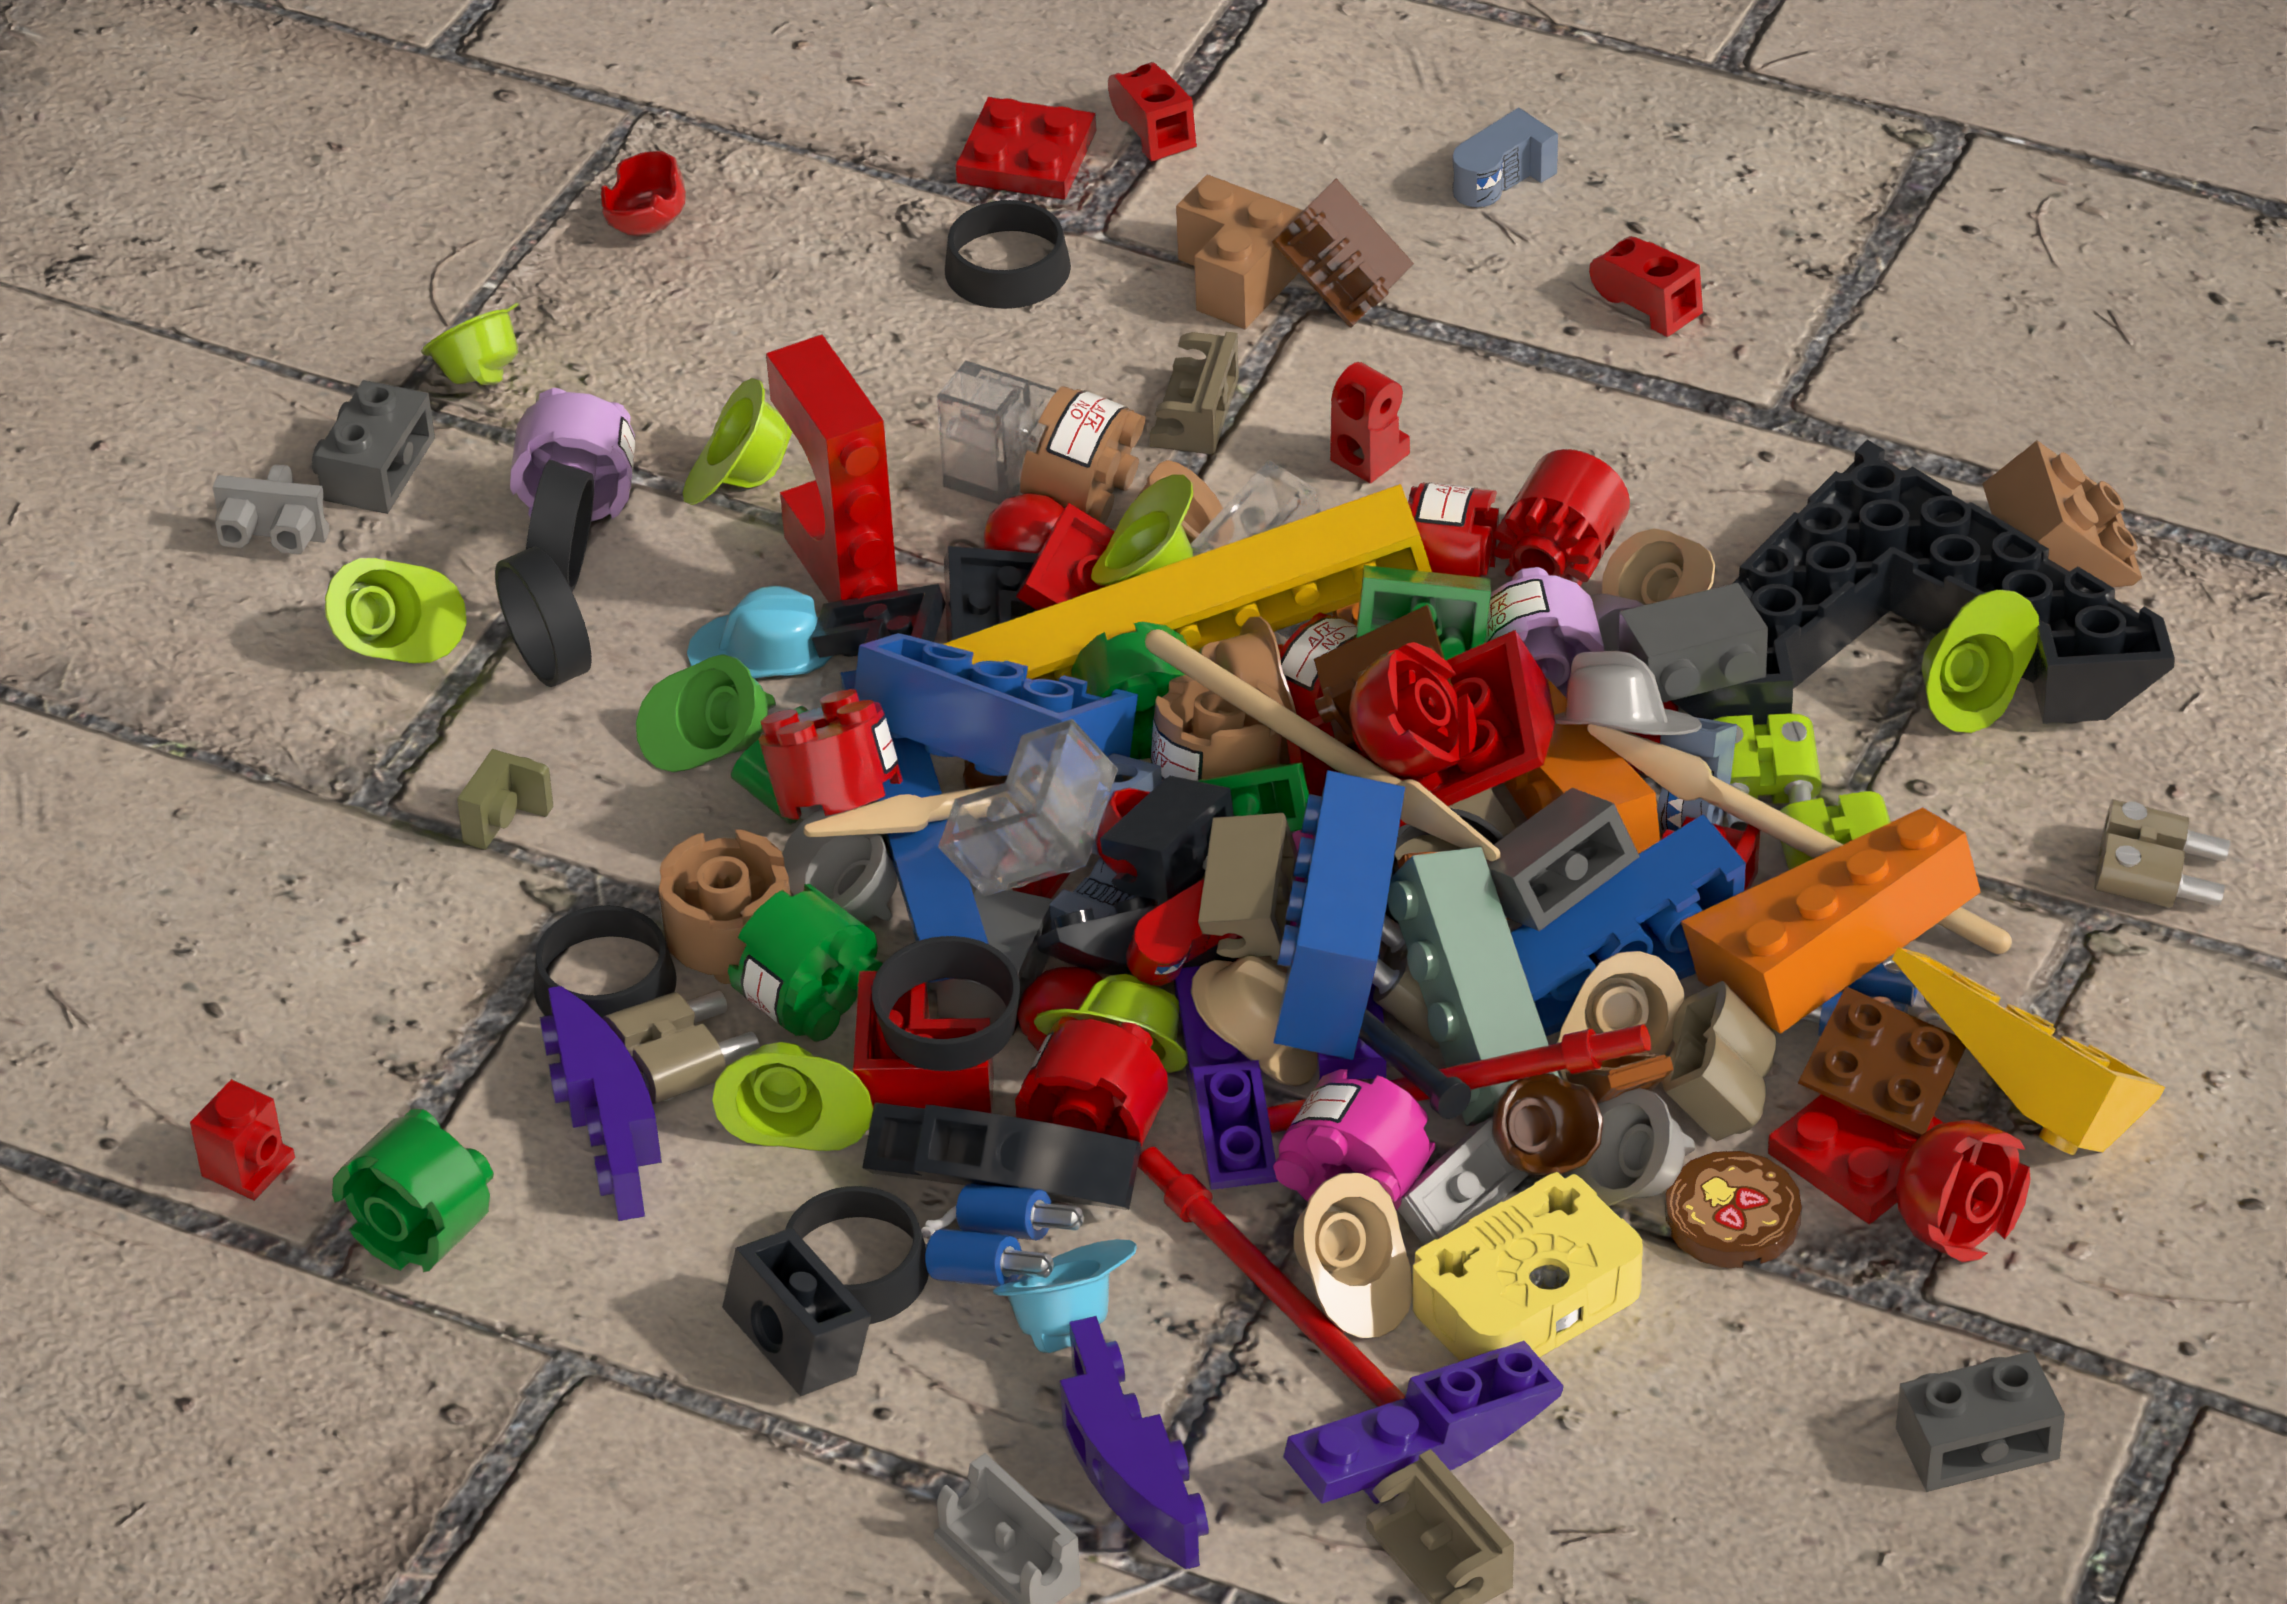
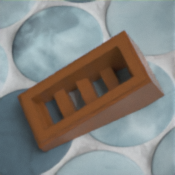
M1642 1052L1602 1061L1600 1069L1578 1074H1571L1569 1071L1565 1073L1568 1082L1587 1086L1594 1094L1597 1104L1611 1100L1624 1092L1638 1088L1652 1091L1674 1068L1671 1057L1665 1054Z

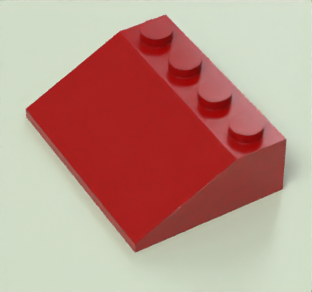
M1516 630L1445 660L1456 673L1450 679L1457 698L1468 693L1473 704L1477 735L1475 747L1471 753L1461 758L1454 766L1419 778L1400 777L1392 774L1401 781L1412 779L1419 782L1446 806H1450L1544 765L1556 723L1549 683ZM1320 716L1308 721L1335 738L1331 722L1325 723ZM1287 739L1290 763L1303 764L1308 794L1322 796L1327 770L1338 771ZM1358 746L1351 748L1358 754L1373 762L1367 755H1365L1358 748ZM1400 819L1399 828L1406 825L1407 823L1403 822Z

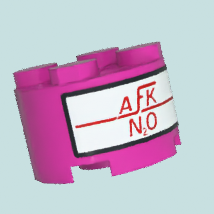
M1339 1069L1322 1076L1281 1139L1279 1157L1273 1165L1276 1179L1284 1186L1297 1190L1306 1201H1309V1198L1324 1181L1340 1173H1361L1380 1183L1391 1196L1394 1208L1397 1211L1401 1205V1199L1413 1186L1435 1149V1142L1429 1143L1424 1130V1126L1429 1120L1426 1111L1408 1092L1384 1077L1377 1075L1372 1084H1368L1357 1079H1346L1348 1070Z

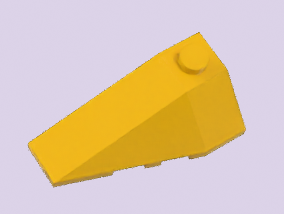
M1897 948L1892 960L2020 1112L2043 1126L2039 1137L2055 1148L2071 1155H2075L2078 1148L2104 1152L2162 1095L2165 1086L2091 1044L2087 1047L2065 1036L2058 1040L2052 1036L2056 1030L2053 1027V1023L2011 1004L2004 1008L1998 1004L2001 997L1992 990L1925 954Z

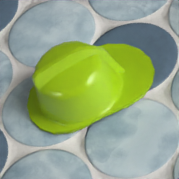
M516 302L504 309L476 316L445 331L427 343L421 350L422 354L431 356L448 379L455 384H467L474 381L481 385H495L503 380V367L508 365L518 354V345L509 314L519 303Z
M750 378L742 382L724 405L712 436L686 479L682 493L685 503L694 505L702 502L715 492L722 483L742 488H752L764 484L776 474L785 455L792 431L778 411L764 401L765 389L760 380Z
M1172 474L1156 481L1145 489L1129 506L1106 550L1092 569L1091 579L1097 585L1116 584L1193 557V550L1181 524L1193 497V483L1185 475Z
M358 558L343 565L331 578L325 595L326 619L333 635L347 649L364 656L411 664L431 663L448 655L461 641L467 624L465 602L457 586L442 573L423 566L378 558Z
M1994 590L1980 594L1964 605L1949 627L1942 630L1930 641L1924 652L1921 668L1924 684L1926 685L1928 706L1939 723L1955 732L1973 733L1989 727L2004 714L2037 645L2039 616L2028 599L2015 591Z
M1113 975L1094 984L1078 1010H1049L1038 1014L1034 1019L1037 1029L1046 1035L1050 1032L1053 1024L1064 1016L1073 1017L1078 1020L1093 1019L1114 1025L1123 1022L1135 1023L1151 1035L1153 1040L1151 1049L1158 1055L1166 1072L1180 1071L1188 1062L1186 1052L1176 1043L1179 1023V1001L1174 995L1155 985L1141 982L1132 975Z
M785 1042L765 1044L749 1055L743 1056L727 1065L715 1082L712 1097L716 1117L730 1134L746 1143L763 1146H782L815 1151L842 1150L861 1139L870 1127L873 1114L869 1091L856 1074L840 1063L814 1057L812 1053L797 1044Z

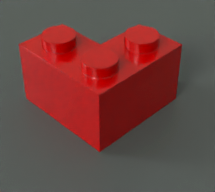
M859 971L853 1073L859 1077L869 1091L873 1109L875 1103L924 1109L925 1105L928 1104L992 1113L993 1057L977 1066L956 1071L923 1069L902 1060L887 1045L872 1001V985L878 971ZM927 982L917 985L903 994L895 1003L889 1015V1019L901 1029L914 1035L933 1039L959 1038L974 1034L990 1026V1018L930 1019Z

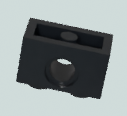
M791 1227L735 1248L722 1308L800 1397L857 1375L871 1314Z

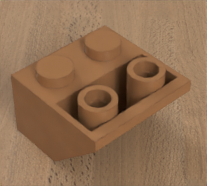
M2036 440L1982 484L1991 514L2049 548L2048 559L2068 571L2078 566L2112 587L2132 586L2142 579L2134 554L2138 550V546L2134 537L2126 529L2121 515V511L2124 510L2122 499L2105 481L2096 483L2087 477L2076 461L2068 454L2061 452L2057 455Z

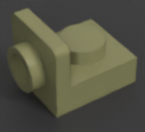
M491 749L457 798L463 843L486 850L500 828L505 829L510 825L516 809L547 817L553 808L548 766L527 757H519Z

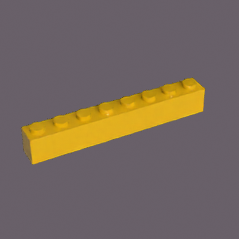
M1399 484L952 640L943 645L973 652L972 664L981 661L1004 662L1006 660L1028 666V679L1059 681V678L1063 675L1072 677L1071 669L1079 652L1097 635L1105 632L1106 638L1109 640L1122 633L1135 632L1134 623L1148 622L1166 625L1183 635L1187 645L1199 653L1200 648L1208 643L1239 636L1243 624L1249 617L1261 616L1270 624L1273 632L1309 620L1319 612L1326 614L1360 602L1364 565L1424 572L1432 571L1402 485Z

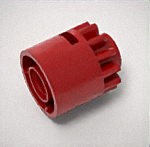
M1561 449L1549 452L1540 458L1493 534L1500 541L1493 551L1494 555L1497 558L1509 559L1505 574L1513 577L1521 569L1539 567L1544 569L1549 576L1567 579L1577 583L1580 587L1583 582H1588L1601 561L1604 551L1609 547L1628 515L1630 498L1623 480L1607 463L1582 451Z

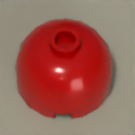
M1413 642L1381 655L1358 678L1352 689L1349 705L1353 738L1358 748L1385 771L1400 777L1419 778L1454 766L1461 758L1470 754L1474 749L1477 724L1473 704L1468 693L1457 698L1453 687L1447 680L1456 675L1449 663L1431 648Z
M1973 1120L1941 1123L1923 1133L1904 1155L1900 1163L1896 1186L1898 1210L1913 1236L1933 1249L1961 1262L1980 1260L1988 1254L1975 1247L1993 1232L1997 1231L2005 1240L2014 1229L2026 1204L2031 1180L2030 1167L2019 1162L2017 1148L2025 1150L2021 1140L1986 1123Z

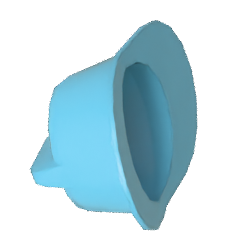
M781 586L761 587L749 592L729 612V615L718 617L702 626L690 639L687 650L691 666L709 657L725 654L738 658L749 669L754 679L807 674L823 667L832 658V656L819 658L812 641V635L818 620L812 597Z
M1114 1239L1075 1248L1052 1258L1054 1267L1048 1277L1023 1276L1016 1281L996 1287L993 1290V1294L1008 1296L1020 1329L1023 1333L1031 1335L1035 1346L1040 1352L1051 1353L1071 1347L1069 1322L1097 1316L1099 1325L1106 1320L1109 1303L1110 1272L1130 1259L1135 1254L1137 1245L1131 1240Z

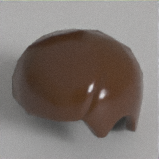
M1546 1073L1519 1079L1506 1087L1494 1104L1492 1137L1504 1159L1510 1165L1527 1174L1546 1177L1555 1172L1563 1174L1588 1163L1601 1145L1604 1118L1594 1094L1587 1086L1573 1084L1559 1078L1554 1073Z

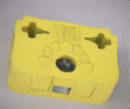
M1555 1172L1535 1182L1533 1186L1512 1198L1500 1202L1473 1217L1469 1222L1437 1240L1434 1239L1415 1252V1264L1413 1265V1312L1459 1361L1524 1340L1540 1358L1633 1304L1639 1298L1642 1279V1239L1623 1218L1621 1219L1597 1196V1193L1576 1174L1564 1178L1558 1172Z

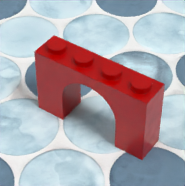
M822 334L765 353L770 401L800 443L816 479L779 492L785 540L828 603L898 591L884 420Z

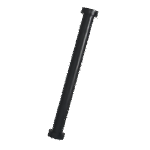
M1365 1009L1358 1038L1430 1098L1431 1108L1442 1118L1452 1119L1460 1115L1470 1102V1087L1458 1077L1445 1076Z

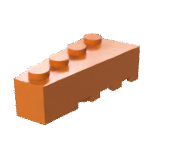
M1547 678L1554 715L1566 711L1567 698ZM1555 723L1544 765L1503 782L1527 820L1570 788H1575L1615 804L1638 854L1659 842L1656 792L1623 757L1588 732L1587 727L1589 724Z
M1922 807L1684 919L1681 923L1698 981L1708 987L1724 981L1769 1027L1781 1034L1841 992L1846 986L1848 987L1892 956L1898 947L1903 948L1977 896L1981 891L1966 833Z

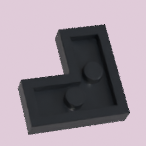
M948 546L944 558L947 642L1010 621L1012 616H1024L1038 611L1018 599L1016 595L1039 553Z
M939 584L865 596L860 599L853 598L824 603L812 635V641L819 658L840 654L847 657L858 656L859 645L897 633L934 642L946 602Z

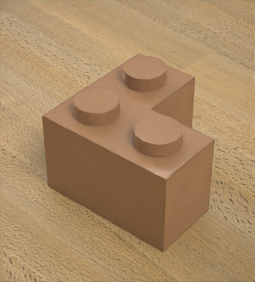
M1207 174L1176 205L1178 260L1195 266L1196 311L1246 330L1299 273L1275 247L1272 241L1303 210Z

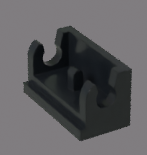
M1169 775L1100 838L1102 854L1117 861L1126 860L1137 871V877L1130 875L1128 872L1118 873L1112 879V884L1127 894L1157 900L1158 906L1196 884L1205 875L1206 870L1203 869V863L1208 856L1213 818L1234 816L1230 788Z

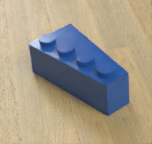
M900 633L859 645L854 689L857 690L860 701L873 700L881 704L891 738H909L925 744V750L930 754L942 757H959L975 763V769L983 774L992 776L1007 775L1025 782L1027 790L1041 795L1061 794L1064 788L1072 785L1113 753L1130 757L1138 694L1120 689H1115L1112 692V696L1106 698L1087 694L1088 681L1065 675L1060 677L1059 681L1028 679V666L1006 660L1004 662L981 661L972 664L973 652Z
M1327 770L1322 796L1308 795L1301 833L1313 835L1312 839L1301 837L1293 876L1305 879L1304 882L1293 880L1285 920L1296 922V926L1285 925L1277 965L1287 966L1288 968L1274 1044L1353 1060L1378 961L1405 793L1404 786Z
M1704 814L1639 853V858L1542 930L1537 931L1522 925L1511 932L1546 1037L1561 1030L1583 983L1600 962L1617 953L1641 951L1657 956L1675 971L1679 980L1696 973L1681 921L1744 892L1746 862Z

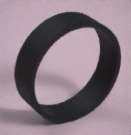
M539 547L529 548L498 561L495 567V584L499 603L512 638L534 675L546 686L554 687L587 673L592 663L588 632L573 592L556 563Z

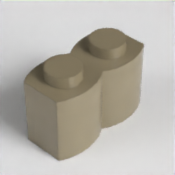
M1721 981L1686 997L1682 1003L1673 1026V1039L1676 1045L1669 1055L1674 1070L1662 1081L1664 1091L1716 1142L1735 1133H1744L1755 1126L1760 1120L1766 1098V1083L1763 1078H1765L1773 1066V1056L1776 1048V1037L1773 1030L1724 981Z

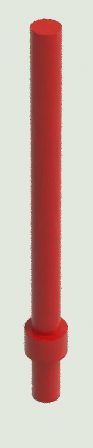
M1644 1024L1596 1034L1593 1029L1564 1034L1560 1043L1438 1070L1447 1077L1460 1078L1473 1090L1568 1069L1571 1074L1600 1069L1602 1061L1650 1051L1651 1039L1648 1029ZM1406 1077L1389 1080L1408 1092L1416 1102L1430 1099ZM1307 1099L1267 1107L1271 1132L1287 1131Z
M1149 1147L1140 1154L1137 1167L1165 1194L1164 1203L1183 1222H1193L1377 1407L1405 1398V1394L1212 1203V1193L1193 1174H1183L1157 1147Z

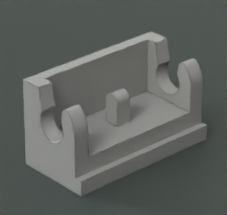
M986 1453L970 1463L968 1472L970 1486L963 1497L959 1499L958 1495L948 1485L941 1489L937 1499L939 1528L934 1530V1540L1003 1604H1056L1081 1586L1078 1537Z

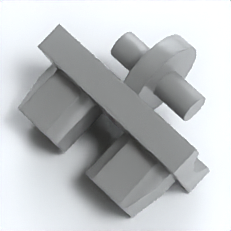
M279 464L272 466L267 480L217 475L213 484L217 508L215 524L218 540L222 546L243 548L249 544L252 535L271 537L272 546L281 553L301 555L309 541L325 543L330 529L323 512L322 486L293 483L291 468L288 465Z

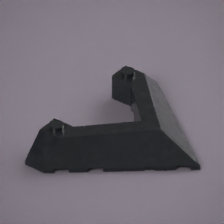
M1867 439L1855 451L1854 462L1843 473L1835 471L1808 498L1807 505L1799 513L1794 512L1740 566L1739 577L1732 583H1739L1768 627L1766 677L1671 700V702L1689 715L1697 718L1715 720L1726 716L1752 715L1753 725L1767 724L1769 714H1792L1793 689L1889 611L1937 635L1949 627L1964 605L1978 595L1994 590L2017 592L2031 602L2039 616L2037 645L2021 678L2033 683L2043 724L2107 720L2174 668L2175 657L2163 617L2145 606L2138 613L2115 599V588L2078 566L2068 571L2048 559L2049 548L1972 502L1967 504L1954 496L1951 489L1913 466L1907 470L1899 469L1884 460L1885 450Z

